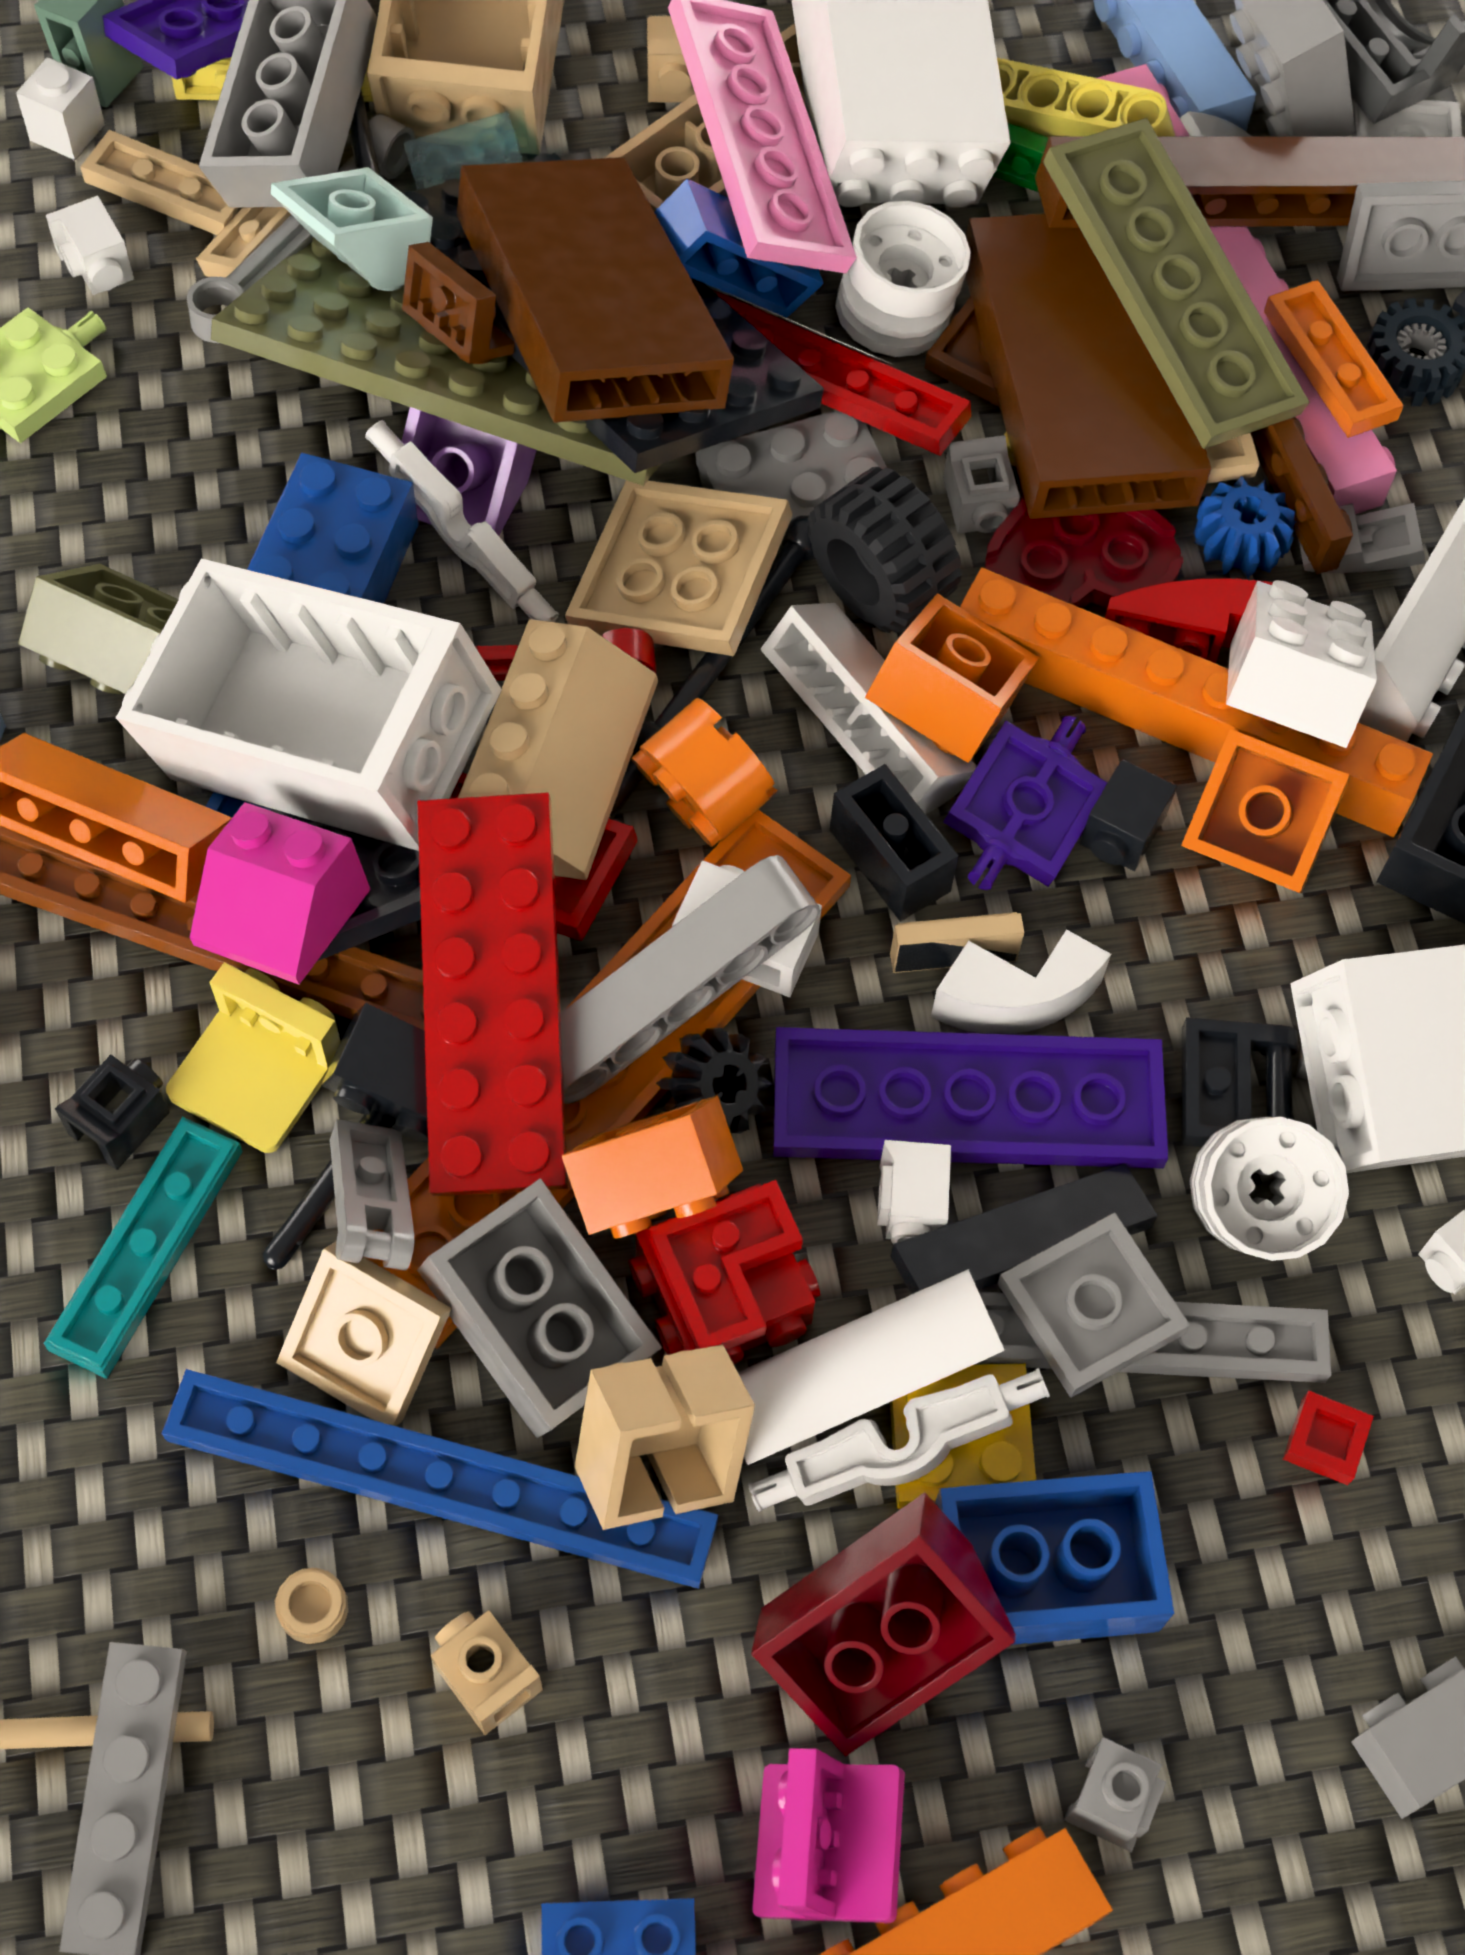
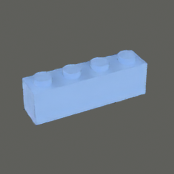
M1094 0V8L1100 21L1106 22L1114 34L1123 56L1129 58L1135 67L1147 64L1158 84L1161 83L1165 86L1170 103L1179 118L1188 111L1205 113L1227 120L1243 130H1247L1257 93L1193 0Z

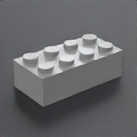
M249 0L199 163V168L229 208L283 207L271 195V183L336 173L338 171L370 59L377 23V16L367 0Z

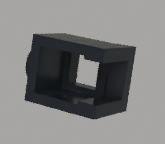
M111 1054L71 1098L55 1108L68 1135L79 1141L86 1134L98 1144L106 1162L116 1170L123 1165L170 1113L161 1090H159L163 1086L161 1078L138 1059L134 1058L126 1066ZM122 1089L129 1096L112 1114L105 1107Z

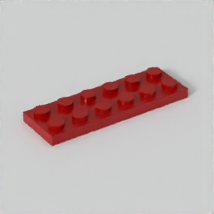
M549 792L418 800L430 1194L435 1197L519 1192L540 1178L549 1190L568 1189L567 1171L562 1159V1155L566 1154L551 797Z

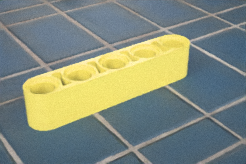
M997 58L1008 123L1046 137L1089 136L1147 118L1157 136H1176L1166 101L1156 91Z

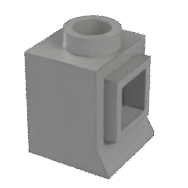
M1005 435L950 443L947 449L943 481L957 533L974 531L989 533L996 531L1015 506H1018L1020 498L1008 457ZM988 468L987 473L990 483L975 485L971 470Z
M1103 1737L1089 1754L1085 1767L1090 1768L1079 1798L1074 1804L1069 1806L1064 1821L1132 1852L1137 1837H1142L1149 1830L1166 1781L1157 1778L1162 1764Z

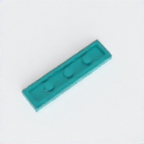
M185 1117L180 1119L43 1343L49 1352L105 1379L109 1377L241 1156L243 1150L239 1142Z

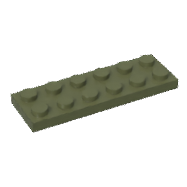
M1144 118L1049 148L1043 160L1047 171L1202 448L1206 449L1301 415L1310 403L1148 119Z

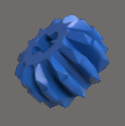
M1242 476L1234 483L1233 487L1219 482L1217 487L1213 489L1211 496H1206L1205 500L1201 502L1196 515L1198 522L1194 531L1195 544L1204 547V562L1220 560L1224 575L1235 567L1240 568L1247 579L1256 572L1257 568L1270 573L1272 568L1277 565L1279 558H1284L1285 553L1289 552L1294 539L1292 534L1295 525V511L1285 507V492L1269 494L1267 492L1266 479L1256 487L1249 486Z

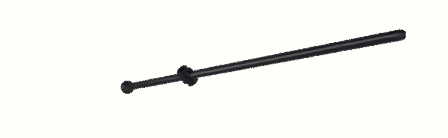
M809 515L797 516L790 521L782 540L784 547L771 566L738 648L802 561L816 559L808 536ZM706 652L656 721H646L643 723L631 758L640 751L639 747L695 698L702 699L733 656ZM631 758L609 819H614L645 777L635 766ZM371 1110V1113L363 1115L358 1123L387 1128L393 1119ZM332 1160L329 1161L264 1249L262 1254L263 1261L269 1269H282L289 1262L334 1201Z

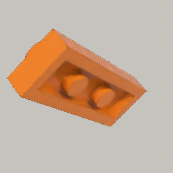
M1318 279L1268 296L1264 308L1265 315L1347 438L1399 419L1404 405Z

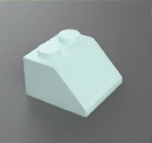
M369 167L271 183V195L315 239L378 290L395 291L400 289L405 284L408 246L423 242L430 243L433 217Z

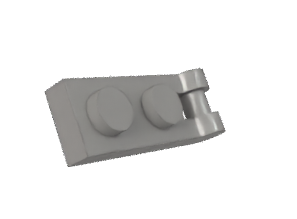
M336 1119L330 1137L338 1226L336 1259L359 1263L362 1257L383 1260V1266L386 1268L406 1271L413 1255L414 1229L401 1132L391 1128Z

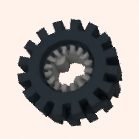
M1408 298L1405 300L1403 308L1396 301L1389 305L1387 312L1382 310L1377 317L1365 348L1400 401L1402 402L1404 396L1411 397V406H1421L1424 397L1427 398L1430 405L1439 403L1442 395L1447 399L1453 394L1455 388L1459 386L1465 372V330H1463L1465 319L1461 315L1451 319L1450 314L1453 308L1444 304L1440 311L1433 309L1435 300L1426 298L1422 307H1417L1416 298ZM1409 348L1420 349L1427 356L1421 359V356L1418 355L1416 358L1414 353L1408 354Z

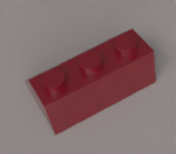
M924 1492L763 1606L760 1611L751 1655L846 1757L1013 1644L1016 1639V1633L972 1544Z

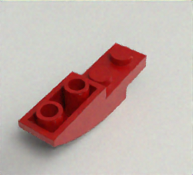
M1221 578L1162 583L1139 588L1110 598L1105 618L1216 664L1221 647L1230 648L1232 639L1257 581L1271 586L1273 582Z

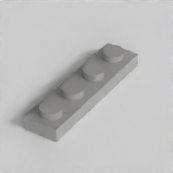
M109 1643L59 1952L87 1955L141 1954L186 1662V1650L126 1643Z

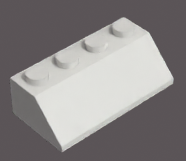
M1465 498L1374 651L1377 681L1358 722L1405 742L1408 741L1412 733L1422 739L1424 738L1441 709V706L1431 701L1435 693L1439 690L1448 695L1465 667V663L1456 658L1461 648L1465 649Z

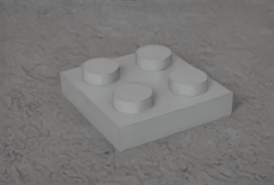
M1116 1213L1105 1217L1002 1273L997 1283L1070 1398L1185 1335L1190 1327V1324Z

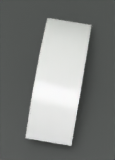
M1066 930L1035 978L968 941L936 990L931 1017L962 1030L983 1034H1016L1043 1028L1070 1015L1092 996L1103 980L1111 954Z

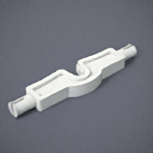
M384 420L375 423L367 431L365 438L390 463L388 470L392 477L413 482L415 502L426 513L431 524L445 543L463 561L476 568L512 609L519 606L530 619L555 622L559 617V613L535 589V577L511 552L487 522H482L481 524L477 522L471 526L463 514V498L460 492L429 462L411 441L404 445L386 425Z
M1039 1368L1035 1369L1036 1371L1000 1385L992 1374H988L955 1388L911 1399L903 1410L907 1418L906 1426L909 1430L910 1438L909 1442L902 1449L893 1450L887 1447L886 1440L880 1433V1429L875 1421L870 1419L858 1420L820 1442L789 1453L785 1456L787 1470L754 1483H748L749 1491L753 1495L751 1496L759 1512L795 1496H798L806 1506H810L865 1483L894 1486L917 1480L939 1466L951 1449L1011 1426L1013 1419L1009 1411L1042 1398L1050 1397Z

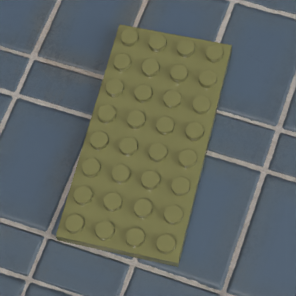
M314 237L306 248L286 257L212 318L211 340L642 486L647 483L660 466L657 465L634 473L586 427L587 423L584 420L553 423L531 374L511 355L494 358L485 364H468L461 360L455 352L434 335L428 333L423 326L402 310L404 285L395 291H383L372 287L367 280L346 263L339 260L333 252Z

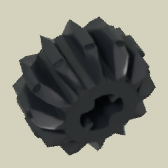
M707 1028L705 1031H702L701 1036L700 1034H687L679 1038L681 1052H669L668 1055L662 1057L672 1070L671 1077H664L656 1083L661 1089L671 1090L672 1097L662 1110L666 1112L718 1095L730 1132L741 1134L746 1130H750L748 1115H759L766 1111L757 1098L758 1090H765L772 1085L766 1078L758 1077L757 1070L766 1060V1057L760 1053H748L750 1038H746L742 1034H730L728 1036L727 1031H724L723 1028ZM713 1077L716 1079L715 1090H713L712 1086Z

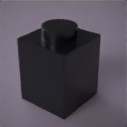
M1121 759L1089 813L1080 845L1090 849L1096 857L1106 863L1120 864L1135 872L1168 814L1177 785Z

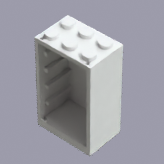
M792 0L806 110L838 203L845 207H856L864 203L912 201L920 204H945L952 208L978 204L1010 144L988 0Z
M201 558L190 580L183 586L179 595V601L164 629L154 640L151 653L134 685L125 694L122 707L116 719L171 780L419 851L417 801L450 798L502 689L459 622Z
M1465 945L1343 959L1290 983L1317 1131L1331 1141L1345 1165L1346 1173L1465 1157Z

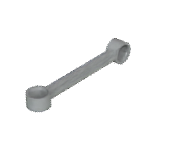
M378 114L369 121L380 175L387 179H394L404 171L411 159L415 146V134L411 128L384 114ZM354 155L337 172L357 169ZM291 215L226 278L208 277L196 282L187 294L190 324L193 332L202 340L219 343L211 340L212 318L216 315L207 314L202 311L215 305L228 306L286 257L306 248L312 242L313 236Z

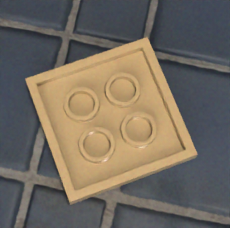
M626 480L566 611L565 618L568 624L587 626L599 635L614 629L633 628L648 633L655 644L734 656L793 516L789 501L786 499L656 481H647L642 486Z

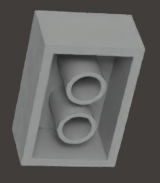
M1234 0L1236 11L1230 14V20L1242 46L1236 48V55L1247 76L1248 82L1257 93L1253 110L1257 111L1262 108L1268 117L1266 119V126L1270 136L1347 137L1354 133L1355 125L1344 30L1323 0Z
M541 1178L428 1256L417 1269L437 1300L452 1308L449 1314L450 1318L536 1439L551 1431L585 1405L591 1369L606 1367L616 1363L648 1359L662 1348Z

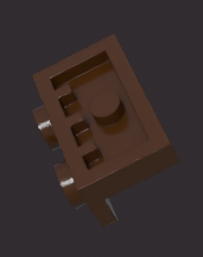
M423 242L409 245L402 310L468 364H485L494 358L514 354L515 342L493 325L496 315V294L431 243Z

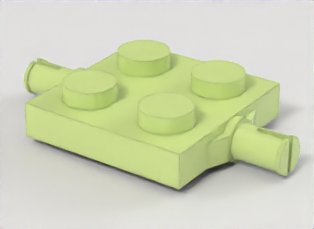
M27 307L0 328V429L20 444L107 377L101 360L83 348L106 331L105 324L97 314L94 315L93 311H89L86 316L69 329H62L53 326Z

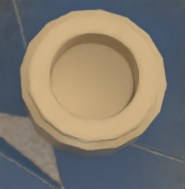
M319 1568L301 1569L288 1576L279 1587L275 1599L276 1616L284 1631L294 1640L307 1644L321 1643L335 1636L344 1625L349 1611L348 1597L339 1579L329 1571Z

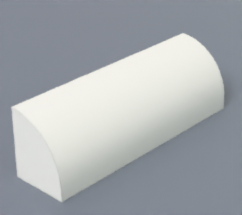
M836 603L791 605L760 650L862 771L868 774L886 764L925 814L940 807L958 794L965 787L977 766L972 760L968 764L956 755L942 752L935 746L932 740L865 698L885 660Z
M969 1269L739 1371L738 1374L755 1404L744 1453L747 1465L1005 1351Z

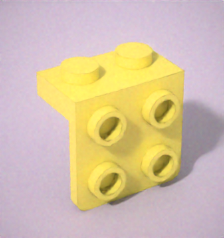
M224 962L209 982L219 1012L167 1083L166 1093L169 1100L180 1108L261 1152L272 1153L279 1149L321 1087L341 1043L335 1017L326 1007L313 999L304 997L299 1002L280 992L278 985L258 970L249 968L244 973Z

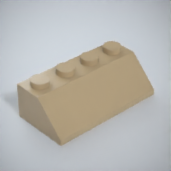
M529 619L458 798L549 792L552 805L554 875L587 880L658 684L656 673L587 626Z

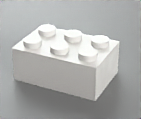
M1276 580L1271 586L1257 581L1230 644L1226 705L1347 748L1377 681L1372 621L1366 620L1365 613L1350 604L1332 601L1330 606L1310 600L1307 598L1308 593L1294 584Z

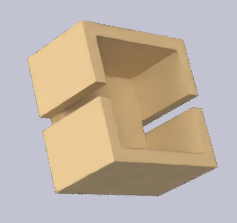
M723 1345L696 1350H684L675 1354L665 1355L662 1366L655 1367L652 1359L649 1358L591 1369L575 1469L603 1530L663 1517L664 1506L640 1458L641 1455L647 1454L675 1514L734 1502L755 1404Z

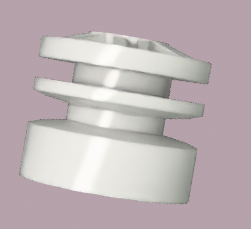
M912 201L886 202L869 210L856 226L852 245L857 258L848 272L843 273L835 307L840 324L856 342L873 352L893 357L914 356L929 350L949 325L956 297L960 293L968 270L971 251L964 232L952 218L934 207Z
M1259 1117L1236 1120L1213 1133L1196 1155L1190 1177L1193 1208L1206 1231L1228 1248L1271 1261L1300 1258L1325 1244L1342 1222L1349 1196L1346 1168L1331 1141L1309 1124L1284 1117ZM1254 1172L1261 1175L1273 1174L1276 1178L1269 1186L1274 1194L1271 1201L1258 1197L1251 1199L1249 1196L1255 1188V1184L1250 1178Z

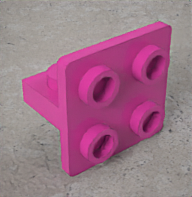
M789 1749L788 1764H768L763 1772L752 1907L754 1915L763 1919L893 1922L897 1916L904 1771L896 1765L843 1764L818 1749Z

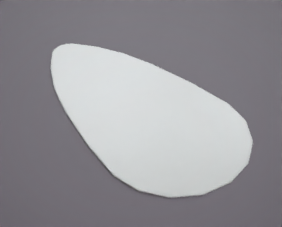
M718 289V290H719V289ZM720 290V291H721V290ZM722 291V292H723V291ZM725 292V293H726V292ZM727 293V294H729V293ZM729 294V295H731V294ZM732 295V296H734V295ZM734 296V297H736V296ZM736 297V298H738V297ZM739 298V299H741V298ZM741 299V300H743V299ZM743 300V301H745V300ZM746 301V302H748V301ZM748 302V303H750V302ZM750 303V304H752V303ZM753 304V305H755V304ZM755 305V306H757V305ZM757 306V307H759V306ZM760 307V308H761V307ZM762 308V309H764V308ZM764 309V310H766V309ZM767 310V311H768V310ZM769 311V312H771V311ZM771 312V313H773V312ZM774 313V314H775V313ZM776 314V315H778V314ZM778 315V316H780V315ZM781 316V317H782V316ZM783 317V318H785V317ZM785 318V319H787V318ZM787 319V320H789V319ZM790 320V321H792V320ZM792 321V322H794V321ZM794 322V323H796V322ZM797 323V324H799V323ZM799 324V325H801V324ZM801 325V326H803V325ZM804 326V327H806V326ZM806 327V328H808V327ZM808 328V329H810V328ZM811 329V330H813V329ZM813 330V331H815V330ZM815 331V332H817V331ZM818 332V333H820V332ZM820 333V334H822V333ZM822 334V335H824V334ZM825 335V336H827V335ZM827 336V337H829V336ZM829 337V338H831V337ZM832 338V339H834V338ZM834 339V340H836V339ZM836 340V341H838V340ZM839 341V342H840V341ZM841 342V343H843V342ZM843 343V344H845V343ZM846 344V345H847V344ZM848 345V346H850V345ZM850 346V347H852V346ZM853 347V348H854V347ZM855 348V349H857V348ZM857 349V350H859V349ZM859 350V351H861V350ZM862 351V352H864V351ZM864 352V353H866V352ZM866 353V354H868V353ZM869 354V355H871V354ZM871 355V356H873V355ZM873 356V357H875V356ZM876 357V358H878V357ZM878 358V359H880V358ZM880 359V360H882V359ZM883 360V361H885V360ZM885 361V362H887V361ZM887 362V363H889V362ZM890 363V364H892V363ZM892 364V365H893V364Z

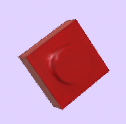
M1308 1390L1301 1400L1282 1460L1349 1485L1355 1478L1374 1416Z

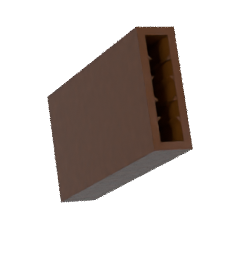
M624 157L461 165L457 217L492 292L496 294V301L553 423L725 408L734 357Z
M1045 214L969 218L966 239L971 253L965 277L970 296L972 295L975 315L1029 518L1038 519L1198 506L1212 469L1207 451L1202 448L1080 228H1049Z

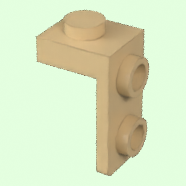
M671 16L648 17V102H684L694 95L695 91Z

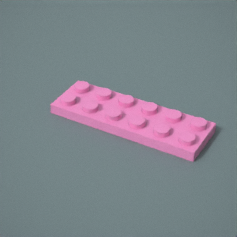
M672 0L668 9L747 258L847 273L857 257L773 10L725 0Z

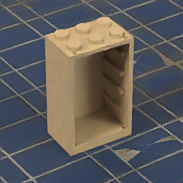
M381 0L367 72L376 115L384 114L411 128L415 134V141L540 155L564 0Z

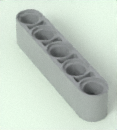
M779 855L770 856L751 866L560 1013L564 1104L575 1103L595 1092L813 924L820 913V907L783 857Z

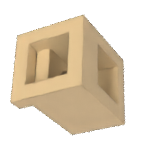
M489 1610L478 1619H475L469 1611L450 1621L436 1635L435 1639L441 1647L430 1655L434 1667L484 1735L488 1734L543 1691L540 1675L528 1663ZM482 1649L490 1651L494 1655L495 1660L493 1666L488 1671L476 1673L469 1669L467 1666L468 1659L473 1654Z

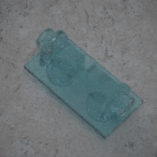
M508 111L403 143L417 190L442 184L449 179H460L461 165L523 162L518 137L512 126Z

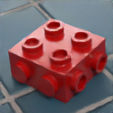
M759 1183V1184H756V1185H754V1186H751V1187H749V1188H746V1189H744V1190H741V1191H739V1192H736V1193H734V1194H731V1195H729V1196H726V1197H724V1198H721V1199H719V1200H716L715 1202L724 1200V1199L729 1198V1197H731V1196H734V1195H737V1194H739V1193H742V1192H745V1191H747V1190H750V1189H753V1188H755V1187H758V1186H760V1183ZM650 1227L636 1232V1257L628 1260V1264L640 1295L645 1298L653 1294L662 1314V1317L654 1321L666 1354H675L684 1350H696L649 1240ZM790 1253L743 1272L766 1324V1333L761 1337L726 1350L733 1365L743 1359L744 1351L768 1342L770 1347L783 1346L801 1337L807 1331L806 1326L812 1324L815 1298L820 1297V1288L816 1276L806 1259L797 1262L793 1253Z

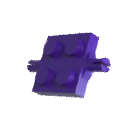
M1063 717L1051 741L1033 737L1010 722L1005 721L944 819L943 823L976 842L984 850L972 871L968 874L969 881L975 885L985 868H989L978 887L979 889L990 890L1005 864L1020 869L1049 887L1083 832L1089 813L1107 785V782L1086 770L1075 756L1071 754L1081 736L1086 732V726L1080 720L1069 738L1066 737L1076 717Z

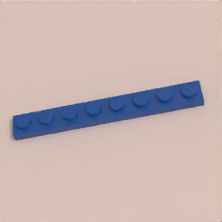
M189 1369L185 1370L162 1431L163 1437L170 1443L700 1589L718 1523L717 1514L699 1509L675 1514L670 1502L660 1499L664 1506L663 1517L603 1530L579 1476Z

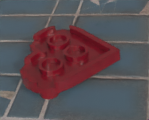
M1023 497L1018 506H1015L994 532L986 550L985 569L1082 609L1090 602L1107 608L1112 597L1139 588L1177 581L1183 565V556L1181 557V549L1174 539L1176 533L1174 526L1155 510L1030 519Z

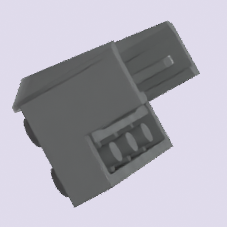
M1323 0L1344 30L1351 97L1373 124L1448 88L1465 65V21L1461 22L1455 14L1448 19L1435 39L1412 26L1397 11L1390 0Z

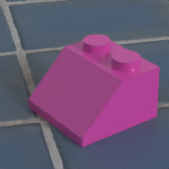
M244 802L208 847L190 933L193 946L299 985L371 890L352 839Z

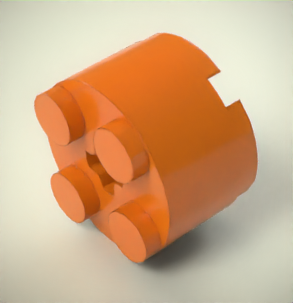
M695 698L639 747L640 751L631 760L654 786L659 784L668 794L670 799L666 801V804L684 826L689 830L694 828L709 846L713 847L719 841L722 842L769 801L778 790L772 787L775 785L773 778L745 741L737 733L731 735L722 726L716 730L714 725L722 717L702 699Z

